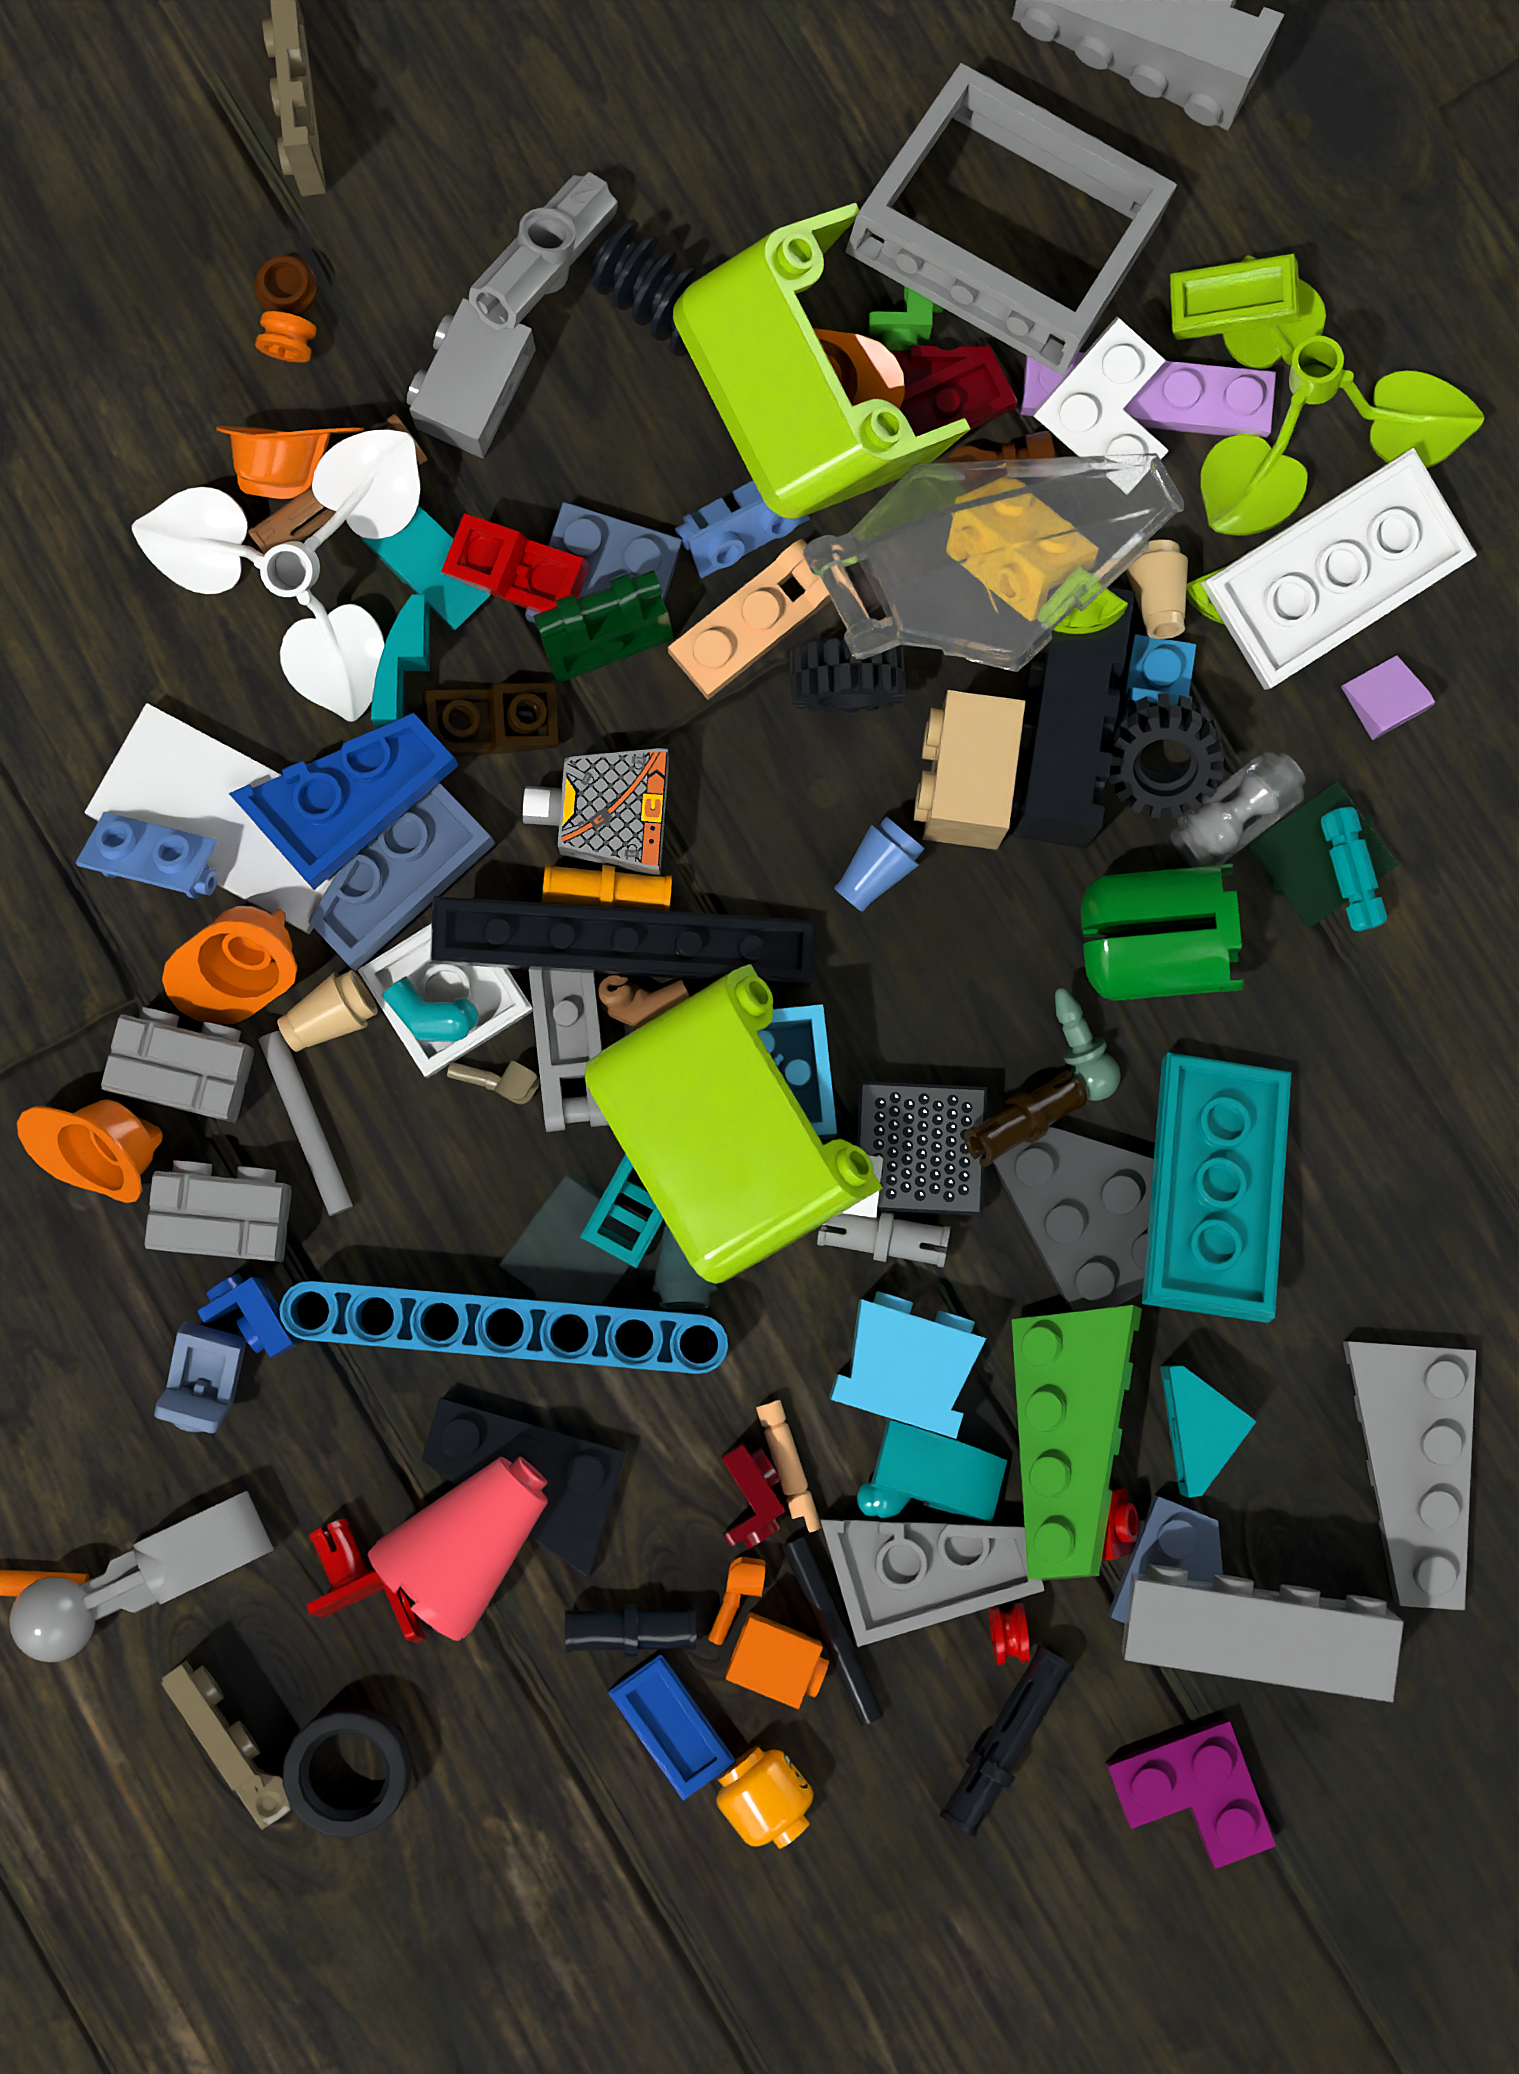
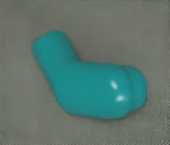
M407 976L395 982L382 994V997L410 1032L422 1041L457 1042L467 1037L469 1031L475 1028L479 1021L477 1008L471 1001L465 998H456L452 1003L427 1002Z

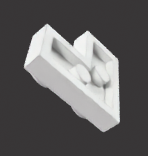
M1116 317L1032 414L1120 494L1127 498L1169 450L1123 408L1166 360L1120 318Z

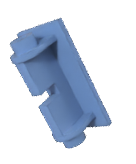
M751 481L732 491L740 509L732 513L721 497L696 512L685 515L683 517L685 523L675 528L679 539H682L684 548L686 550L690 549L698 574L702 579L720 568L733 565L742 556L773 539L788 535L797 526L810 520L809 515L798 519H788L777 515L765 504L754 481Z
M103 812L76 860V864L80 867L100 871L106 877L115 878L120 876L184 892L188 897L198 899L203 894L211 895L216 889L218 876L216 871L209 869L207 862L218 842L213 838Z

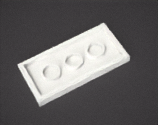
M1413 448L1201 582V585L1265 690L1285 680L1476 557L1477 554Z
M148 703L143 708L84 812L96 821H99L103 812L216 839L218 844L207 864L210 870H214L217 873V885L268 913L280 908L285 912V922L309 935L313 926L308 921L337 873L336 871L319 887L313 890L229 795L230 792L250 784L254 788L282 776L281 774Z

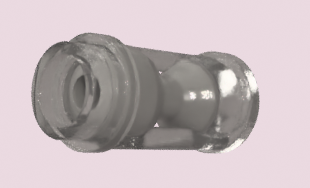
M1263 751L1218 786L1212 798L1204 797L1203 807L1195 812L1190 808L1182 817L1178 818L1179 826L1170 832L1173 845L1191 867L1223 864L1304 800V792L1301 786L1306 780L1302 770L1285 753L1277 756L1270 751ZM1239 787V792L1233 800L1226 803L1220 802ZM1256 815L1262 816L1243 831V826L1249 818Z

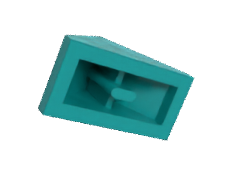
M1183 1365L1160 1366L1178 1491L1180 1495L1189 1498L1202 1496L1255 1425L1256 1421Z

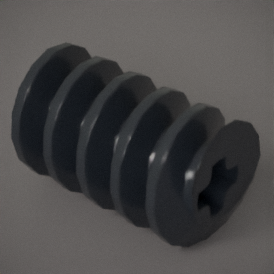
M630 219L602 245L590 266L589 277H594L593 286L599 294L607 295L613 292L612 301L616 308L620 310L632 308L631 316L637 325L644 326L652 323L650 331L653 338L658 341L671 338V352L676 356L682 357L689 354L675 326L673 309L677 299L692 284L697 269L689 265L677 275L673 274L671 271L676 261L677 253L674 250H669L656 260L652 255L658 243V237L650 234L640 243L636 244L633 239L639 227V222L635 219Z

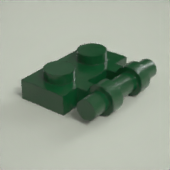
M654 570L630 578L628 573L610 579V586L578 599L575 598L574 594H570L555 600L557 607L533 615L557 684L674 640L668 611L661 597V594H663Z

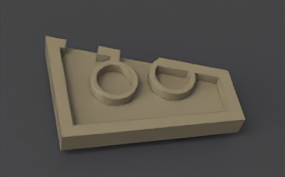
M270 0L272 18L262 19L268 57H275L277 77L270 78V88L276 116H281L282 137H278L277 141L283 175L294 174L301 196L326 193L303 15L298 0Z

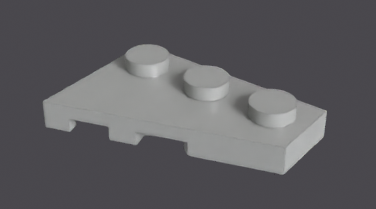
M820 1519L858 1647L1045 1591L1042 1580L1028 1579L1025 1526Z

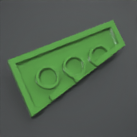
M1135 1305L1012 1319L1029 1580L1041 1581L1099 1576L1112 1498L1109 1482L1114 1455H1119L1123 1430L1118 1428L1124 1390H1129L1133 1363L1129 1362L1134 1331H1139L1142 1308Z

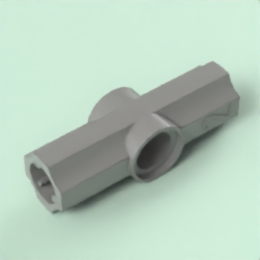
M590 172L584 176L573 175L544 208L533 209L523 216L519 224L518 236L470 288L469 303L476 309L482 322L497 331H500L502 328L514 329L545 294L557 292L564 287L568 279L570 266L615 217L618 201L611 195L607 182Z

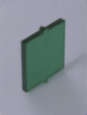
M1339 782L1330 786L1247 845L1272 879L1271 890L1274 893L1283 894L1307 929L1349 901V898L1343 899L1329 853V850H1332L1334 846L1332 841H1326L1321 825V818L1327 812L1343 807H1353L1357 811L1362 828L1357 833L1359 840L1365 839L1377 880L1399 866L1372 829L1375 825L1374 820L1371 817L1364 818Z

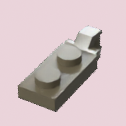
M186 1660L162 1677V1686L232 1791H236L260 1829H264L290 1811L291 1808L283 1788V1775L265 1772L264 1769L257 1767L253 1758L261 1753L259 1747L240 1720L231 1726L216 1705L224 1699V1696L207 1669L201 1666L193 1671Z

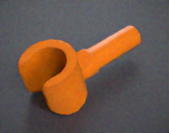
M738 1557L731 1562L723 1604L708 1640L715 1644L723 1645L739 1608L741 1594L762 1596L766 1566L764 1560Z

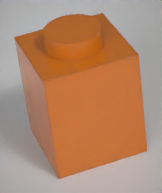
M749 1611L726 1668L725 1680L799 1709L805 1694L814 1698L817 1696L824 1680L829 1660L819 1657L823 1649L821 1640Z

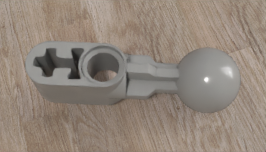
M248 1491L134 1544V1549L110 1559L104 1574L81 1585L60 1577L43 1578L33 1582L18 1595L11 1609L10 1631L16 1645L23 1653L35 1660L42 1662L64 1661L75 1656L86 1646L93 1634L95 1621L120 1609L136 1613L157 1602L161 1605L274 1551Z

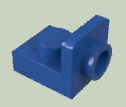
M239 1273L222 1281L206 1293L210 1303L197 1311L203 1323H214L240 1307L244 1314L243 1317L237 1320L241 1333L256 1353L265 1349L270 1358L281 1357L302 1344L299 1338L294 1337L285 1329L280 1319V1307L262 1278L251 1277L244 1282Z

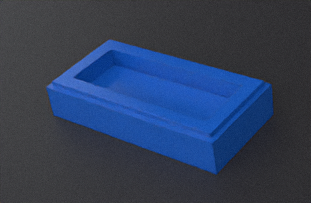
M662 1652L608 1690V1694L682 1800H685L736 1762L735 1756Z

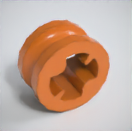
M268 311L261 315L260 324L265 328V333L259 334L256 337L255 346L258 350L271 357L289 362L302 363L310 360L312 351L307 346V341L313 340L316 336L317 329L314 324L302 317L284 312Z

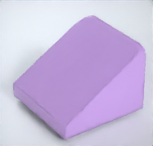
M1397 655L1341 686L1372 741L1422 714L1436 703L1426 687Z

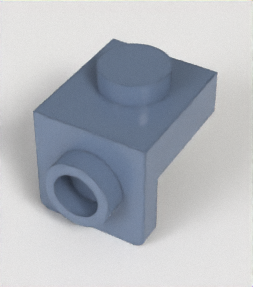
M185 1321L177 1332L167 1387L156 1403L154 1416L158 1419L172 1422L176 1427L184 1431L216 1433L234 1404L246 1339L242 1336Z

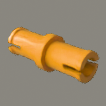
M545 864L542 903L669 911L672 876L665 875L664 877L615 872L614 865H603L602 871L556 867L552 866V864Z

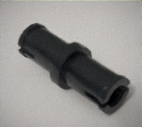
M632 1603L623 1604V1610H565V1653H572V1651L623 1650L624 1656H637V1650L689 1648V1650H696L695 1607H688V1609L637 1610V1604Z

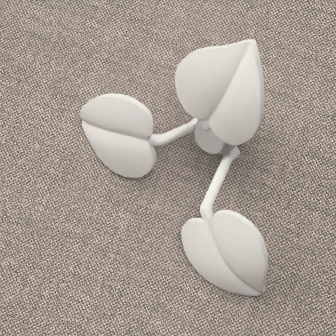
M396 430L367 431L342 440L324 454L315 469L312 489L316 499L322 505L337 512L304 543L298 541L285 542L271 548L265 555L251 546L242 545L248 533L246 514L230 495L211 487H196L179 492L133 523V534L149 560L167 577L186 589L197 593L214 594L233 588L241 577L242 563L240 556L254 562L255 567L260 569L262 581L272 593L282 597L297 596L299 603L311 609L316 618L299 620L288 629L284 636L280 658L288 681L304 697L335 712L347 721L353 722L366 711L372 702L376 672L385 645L384 637L373 616L361 606L345 604L327 615L322 603L311 594L309 589L315 584L320 573V563L315 550L345 520L356 534L368 539L393 536L407 526L416 513L421 490L415 440L410 434Z

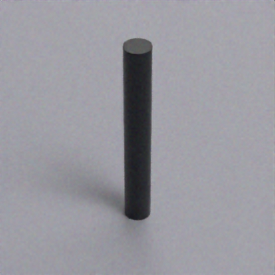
M803 1535L782 1545V1548L860 1726L870 1724L884 1716L806 1536Z

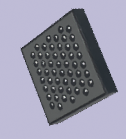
M859 1081L856 1146L864 1150L868 1156L883 1158L880 1180L883 1189L879 1190L877 1211L965 1216L983 1215L984 1166L979 1164V1158L975 1160L967 1150L964 1133L971 1127H976L986 1121L987 1087Z

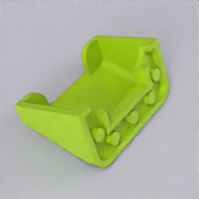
M751 964L733 970L613 1043L590 1059L584 1071L586 1084L592 1097L690 1265L702 1278L715 1284L725 1282L883 1189L874 1174L870 1158L860 1147L842 1139L833 1140L825 1145L822 1144L763 1044L758 1032L772 1022L774 1014L773 996L767 984L757 976Z

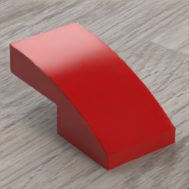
M464 513L441 572L448 577L483 592L541 613L557 607L555 600L574 594L575 598L578 599L591 565L582 557L529 540L519 531Z

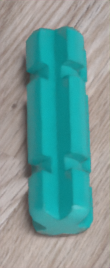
M1343 807L1327 812L1321 818V825L1326 841H1332L1334 846L1332 850H1329L1342 897L1343 899L1349 898L1350 905L1346 908L1351 928L1354 931H1365L1379 927L1386 922L1387 914L1382 897L1376 898L1374 890L1379 888L1365 839L1359 840L1357 833L1362 828L1357 811L1353 807Z

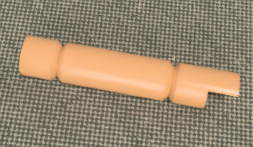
M777 1400L756 1407L761 1425L766 1428L764 1434L776 1471L781 1478L780 1483L783 1493L788 1496L786 1502L792 1519L804 1516L809 1533L821 1529L822 1526L811 1492L807 1491L808 1483L789 1425L784 1422L786 1416L781 1401Z

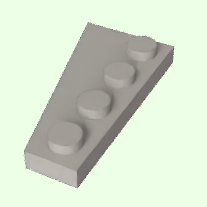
M1343 1341L1347 1364H1350L1356 1393L1353 1396L1358 1421L1362 1423L1369 1459L1366 1462L1371 1486H1374L1380 1514L1378 1523L1394 1604L1410 1607L1465 1610L1476 1350Z

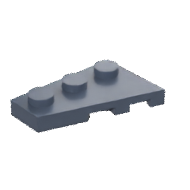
M438 783L338 869L308 922L356 972L433 901L434 896H439L496 843L458 801Z

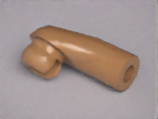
M609 975L602 980L598 988L600 1006L608 1016L636 1029L691 997L682 979L655 992H651L629 981L623 975Z

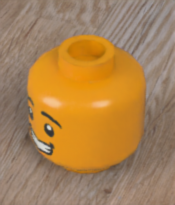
M755 1746L740 1756L733 1765L723 1771L717 1778L722 1785L716 1797L717 1806L748 1845L759 1847L773 1840L777 1847L781 1849L796 1839L809 1826L810 1823L803 1814L810 1808L814 1792L782 1751L772 1749L763 1753L759 1746Z

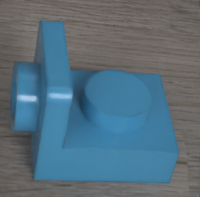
M1134 634L1130 643L1120 713L1126 707L1133 713H1136V701L1146 696L1150 707L1157 706L1158 694L1169 693L1170 705L1177 706L1180 695L1191 698L1192 704V697L1189 696L1196 644L1168 639H1153L1149 636Z

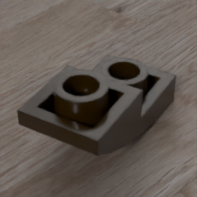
M555 683L492 684L489 690H426L423 694L424 725L453 757L557 748L559 745Z

